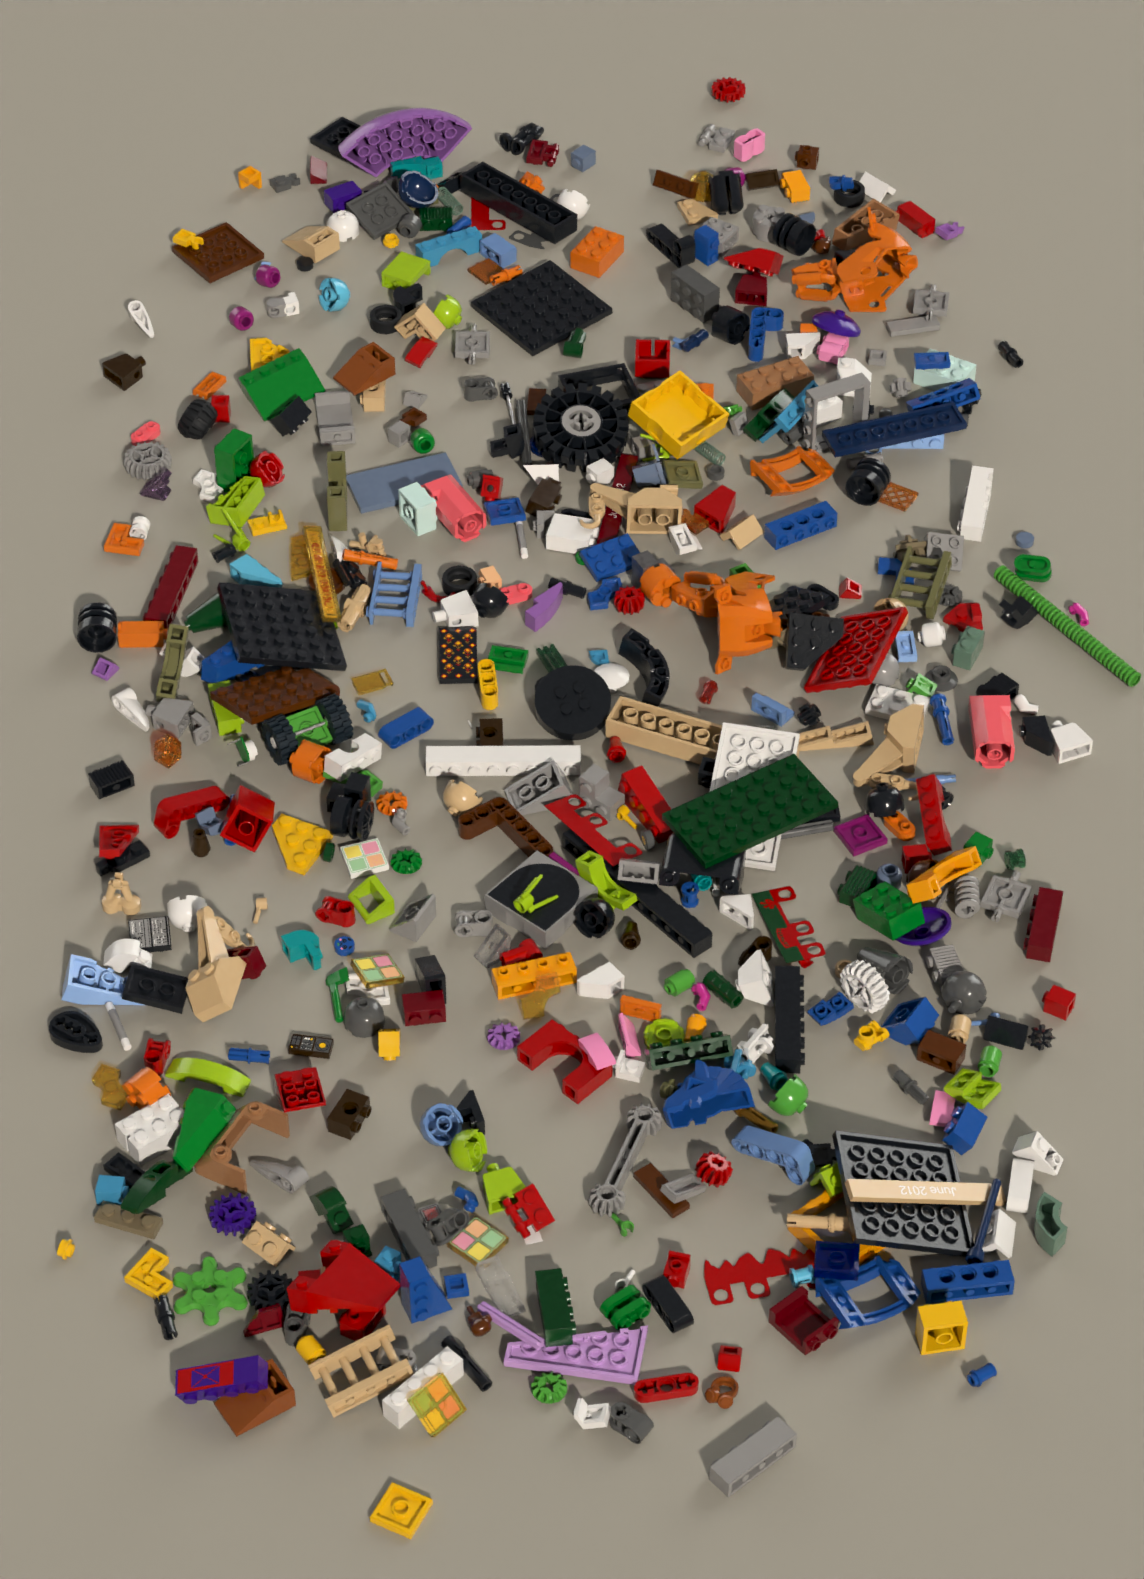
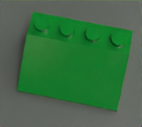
M300 348L238 378L243 394L264 422L273 418L289 401L298 396L305 402L314 398L315 393L326 392Z

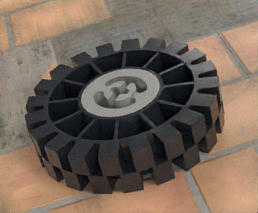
M573 383L565 384L564 391L559 387L551 390V396L546 394L541 399V404L538 403L535 409L532 434L537 450L539 452L543 451L542 456L547 461L554 458L553 464H559V468H562L564 463H566L567 471L572 472L576 471L577 466H581V473L586 472V466L602 458L610 464L614 463L616 456L620 457L623 453L628 438L629 420L626 409H623V403L618 398L613 400L614 394L608 390L601 394L602 387L593 385L591 391H588L587 383H579L578 390L574 389Z

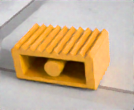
M801 170L782 173V179L779 180L781 189L784 188L785 197L789 198L791 203L802 202L803 200L809 201L810 186Z

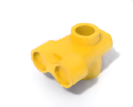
M872 1020L866 1026H862L859 1029L858 1036L854 1039V1044L862 1051L869 1050L877 1042L886 1040L890 1034L886 1028L880 1027L875 1020Z

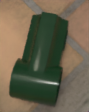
M576 328L572 331L569 340L564 343V356L582 357L586 332L581 328Z

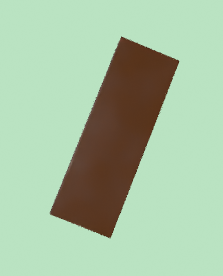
M656 170L653 186L695 199L699 183L662 170Z
M651 1163L633 1173L634 1179L672 1219L690 1209V1203L687 1200L674 1204L660 1191L662 1185L669 1181Z

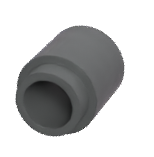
M492 470L470 471L467 476L468 485L473 489L482 488L483 474L494 476Z

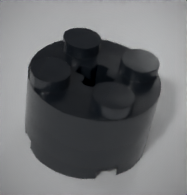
M731 306L722 307L718 312H714L711 317L713 321L712 335L733 345L740 343L745 338L743 336L745 331L749 330V316Z

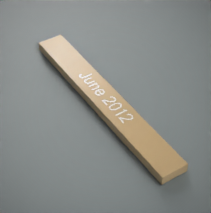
M847 1179L845 1182L849 1199L852 1202L986 1205L992 1183ZM1000 1186L995 1206H1004L1007 1202L1002 1186Z

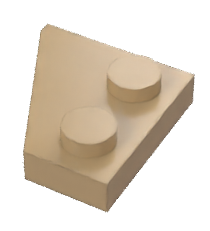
M694 199L677 202V208L688 226L706 222L710 217L718 219L717 212Z

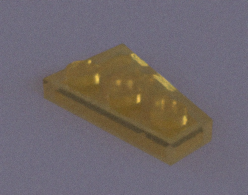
M305 534L291 538L292 581L309 577L313 572Z

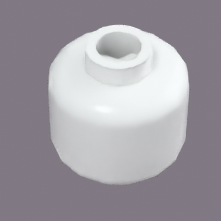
M939 622L923 624L921 631H918L919 642H923L927 648L942 645L943 640H946L944 625L941 626Z

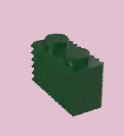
M452 207L419 208V218L422 222L420 231H447L453 225Z
M858 865L854 867L853 871L849 870L845 878V884L841 883L837 891L839 903L855 908L853 899L860 896L863 892L876 887L877 872L870 871L862 866L859 867Z

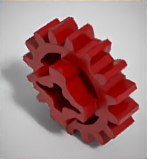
M723 77L722 80L717 79V82H713L711 93L712 96H715V99H720L721 102H735V100H740V97L744 98L746 87L745 83H742L741 80L737 81V78L728 77V79H725Z

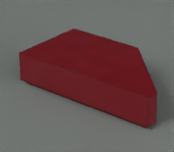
M280 1304L258 1309L243 1330V1335L249 1337L284 1327Z

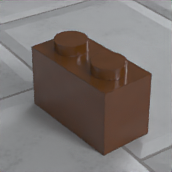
M928 1030L918 1046L917 1060L955 1075L965 1059L967 1045L943 1036L940 1033Z

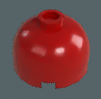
M264 451L253 458L249 471L251 477L261 478L263 487L270 488L283 481L285 474L282 475V469H284V466L274 453L269 454L266 453L267 451Z

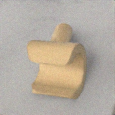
M267 898L256 899V913L253 923H258L261 910L268 909Z

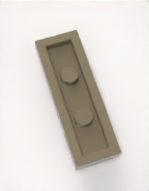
M106 1201L102 1202L94 1216L96 1223L150 1239H155L163 1225V1218L144 1212L132 1214L130 1211L121 1209L120 1205Z

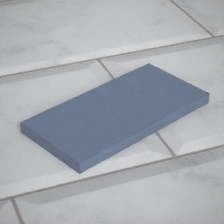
M446 452L347 475V486L361 514L399 505L398 489L418 482L421 486L451 474L462 487L463 484Z

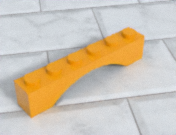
M976 846L954 851L909 882L906 886L912 903L934 899L942 893L941 887L982 865Z

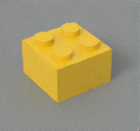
M947 1301L933 1305L926 1304L917 1308L915 1336L921 1355L965 1349L968 1320L962 1301Z

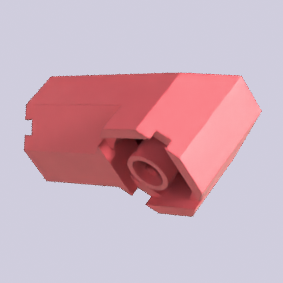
M451 474L421 485L436 500V515L455 538L467 542L477 538L480 535L479 530L486 527V514Z
M1010 695L969 696L968 708L975 761L978 763L980 761L986 769L1002 768L1007 761L1010 763L1014 760L1015 753L1010 717Z

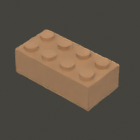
M799 356L737 374L736 391L753 411L765 407L784 388L796 397L814 380V374Z

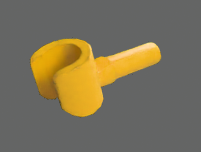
M621 805L618 808L617 819L627 821L636 829L638 826L628 816L630 813L629 808Z

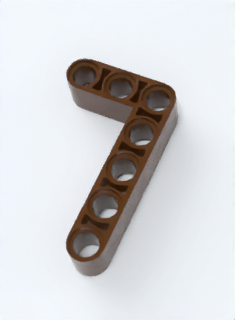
M496 797L462 814L458 818V831L462 839H473L498 826L528 858L536 851L541 852L547 857L553 853V846L505 798Z

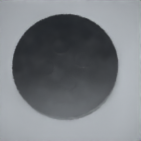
M570 665L557 668L549 672L540 681L535 692V713L540 725L551 735L563 740H582L593 736L604 727L606 719L610 714L611 695L608 685L599 674L586 667Z

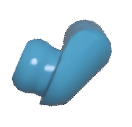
M359 700L357 708L366 712L363 715L364 721L367 723L374 721L377 715L373 704Z

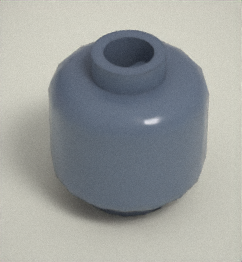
M890 863L880 866L877 870L876 886L887 882L899 890L902 881L901 869Z

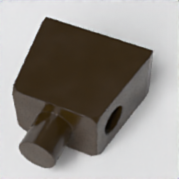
M122 354L102 363L103 375L117 387L126 391L143 377L142 367L146 365V361L142 356L134 359L128 354Z

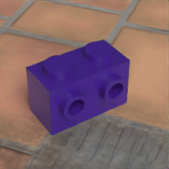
M353 181L324 190V204L333 213L346 210V203L362 195V190Z

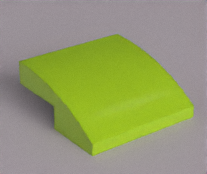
M962 1068L944 1086V1091L964 1104L969 1102L975 1108L984 1109L1001 1091V1083L983 1080L982 1072Z

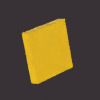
M391 1482L371 1514L370 1522L408 1539H412L433 1505V1499Z

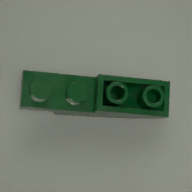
M784 388L744 427L743 431L756 442L775 423L774 419L795 397Z
M160 1160L149 1168L132 1186L121 1203V1209L130 1211L132 1214L142 1213L145 1209L166 1197L165 1189L193 1172V1167L186 1173L175 1160L171 1162Z

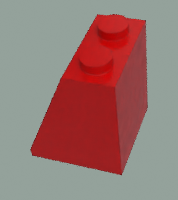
M240 785L230 802L220 836L255 853L273 822L275 802Z

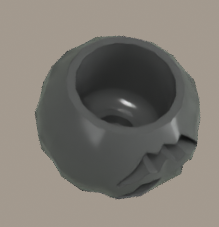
M956 971L946 978L941 987L942 998L948 1007V1011L952 1014L955 1012L967 1015L974 1014L981 1009L987 999V991L983 981L979 976L969 971Z

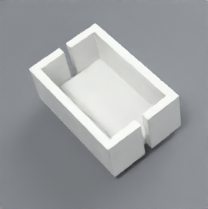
M167 1094L152 1105H147L115 1123L117 1141L127 1152L129 1151L139 1166H142L175 1147L176 1138L180 1135L181 1125L179 1123L180 1119L184 1116V1110L182 1108L179 1109L177 1102Z

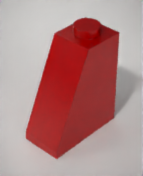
M721 485L694 505V519L719 534L723 533L735 508L736 492Z

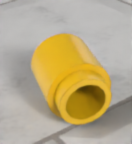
M313 1335L303 1336L298 1340L296 1351L308 1365L314 1363L319 1358L327 1356L326 1350Z

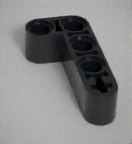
M662 223L646 229L648 241L675 266L680 268L695 262V241L691 235L678 238Z

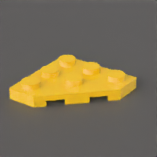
M268 338L250 339L251 371L290 353L289 350L281 345L276 346L272 344V340Z
M282 813L272 825V832L274 837H276L287 869L304 876L323 852L326 843L330 842L333 838V835L327 829Z

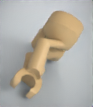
M115 872V879L108 882L106 895L102 898V909L107 914L123 911L124 914L129 916L136 915L141 909V899L131 894L128 881L123 880V873ZM116 889L121 890L123 897L115 893Z

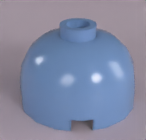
M438 1103L428 1108L421 1116L420 1132L429 1144L448 1146L451 1144L454 1136L461 1132L463 1118L454 1106Z

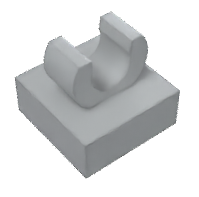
M738 412L735 416L731 415L727 420L731 425L729 429L732 430L735 436L742 434L744 427L748 424L745 412Z

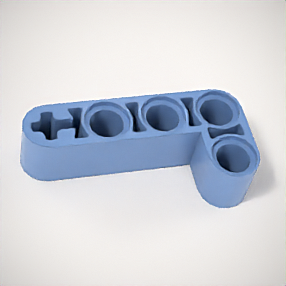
M746 1125L731 1141L735 1150L742 1154L784 1166L788 1178L796 1185H802L815 1171L809 1147L799 1140Z

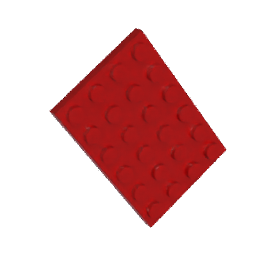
M906 607L841 616L844 619L843 637L820 656L804 686L807 693L872 684L908 614Z

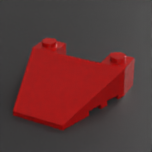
M330 1240L320 1251L325 1271L317 1279L297 1276L287 1287L291 1311L317 1314L318 1310L329 1309L330 1313H338V1309H350L351 1313L379 1312L400 1288V1283L351 1243Z

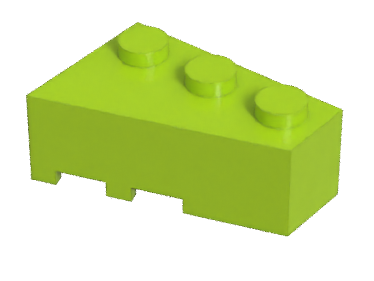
M244 476L229 488L230 491L227 494L218 496V501L214 504L209 503L206 509L210 523L231 526L222 512V509H225L235 525L243 527L265 496L261 478Z

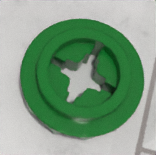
M405 848L404 851L397 850L396 854H392L390 864L392 869L400 874H411L421 868L422 858L420 853H415L414 849L407 851Z

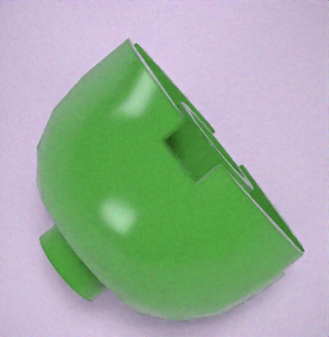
M794 1074L793 1078H790L776 1093V1098L768 1104L773 1111L783 1116H791L796 1112L800 1114L808 1105L805 1103L808 1098L807 1086Z

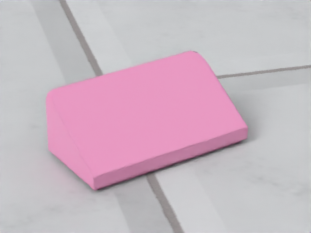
M619 1013L618 1028L627 1058L641 1056L642 1053L634 1024L623 1013Z

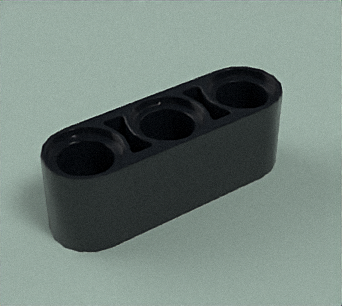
M664 1275L642 1284L646 1298L671 1333L678 1332L694 1324L689 1308Z

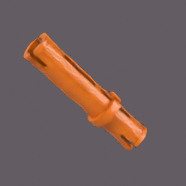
M344 549L342 554V560L356 562L358 565L367 564L377 567L378 562H382V568L396 570L398 565V559L368 554L362 550L359 552Z

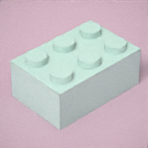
M929 349L926 353L939 352V351L933 350V349ZM949 355L950 368L925 370L914 368L913 383L936 391L968 378L975 381L977 364Z

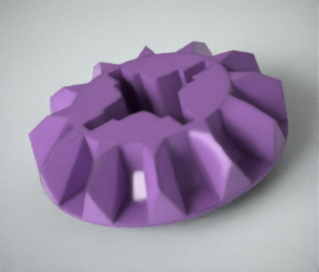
M501 1022L500 1025L493 1024L492 1029H488L487 1040L496 1049L508 1050L514 1048L519 1043L520 1032L517 1026H512L511 1023L504 1025ZM502 1032L506 1034V1040L502 1037Z

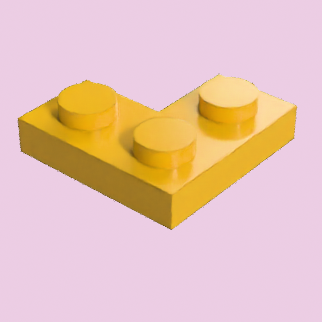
M150 1248L124 1276L125 1283L154 1299L157 1297L159 1300L158 1296H166L173 1288V1282L159 1273L168 1265L169 1257Z

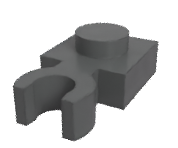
M296 173L290 174L289 177L282 175L270 179V186L276 193L289 190L291 186L300 185V178H297Z

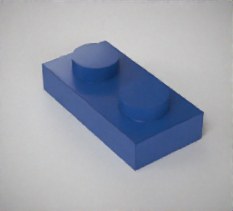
M949 352L914 353L916 369L950 368Z

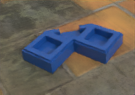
M879 557L878 574L896 575L897 580L902 562L896 558ZM907 577L905 584L914 585V578Z

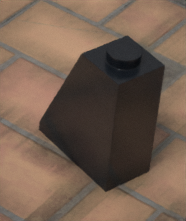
M436 956L415 958V973L421 992L443 990L444 1001L447 1004L445 973Z

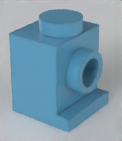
M385 1245L374 1263L398 1281L400 1278L399 1263H402L401 1252Z

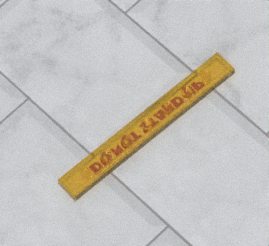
M303 526V536L322 622H341L342 617L321 526Z

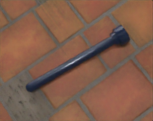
M998 1178L992 1182L974 1246L967 1251L965 1260L968 1264L983 1263L985 1255L982 1247L1001 1186V1180Z

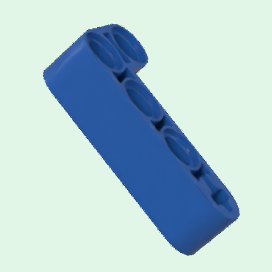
M757 307L752 310L748 344L749 360L759 362L763 359L766 331H780L783 329L784 312L781 309Z

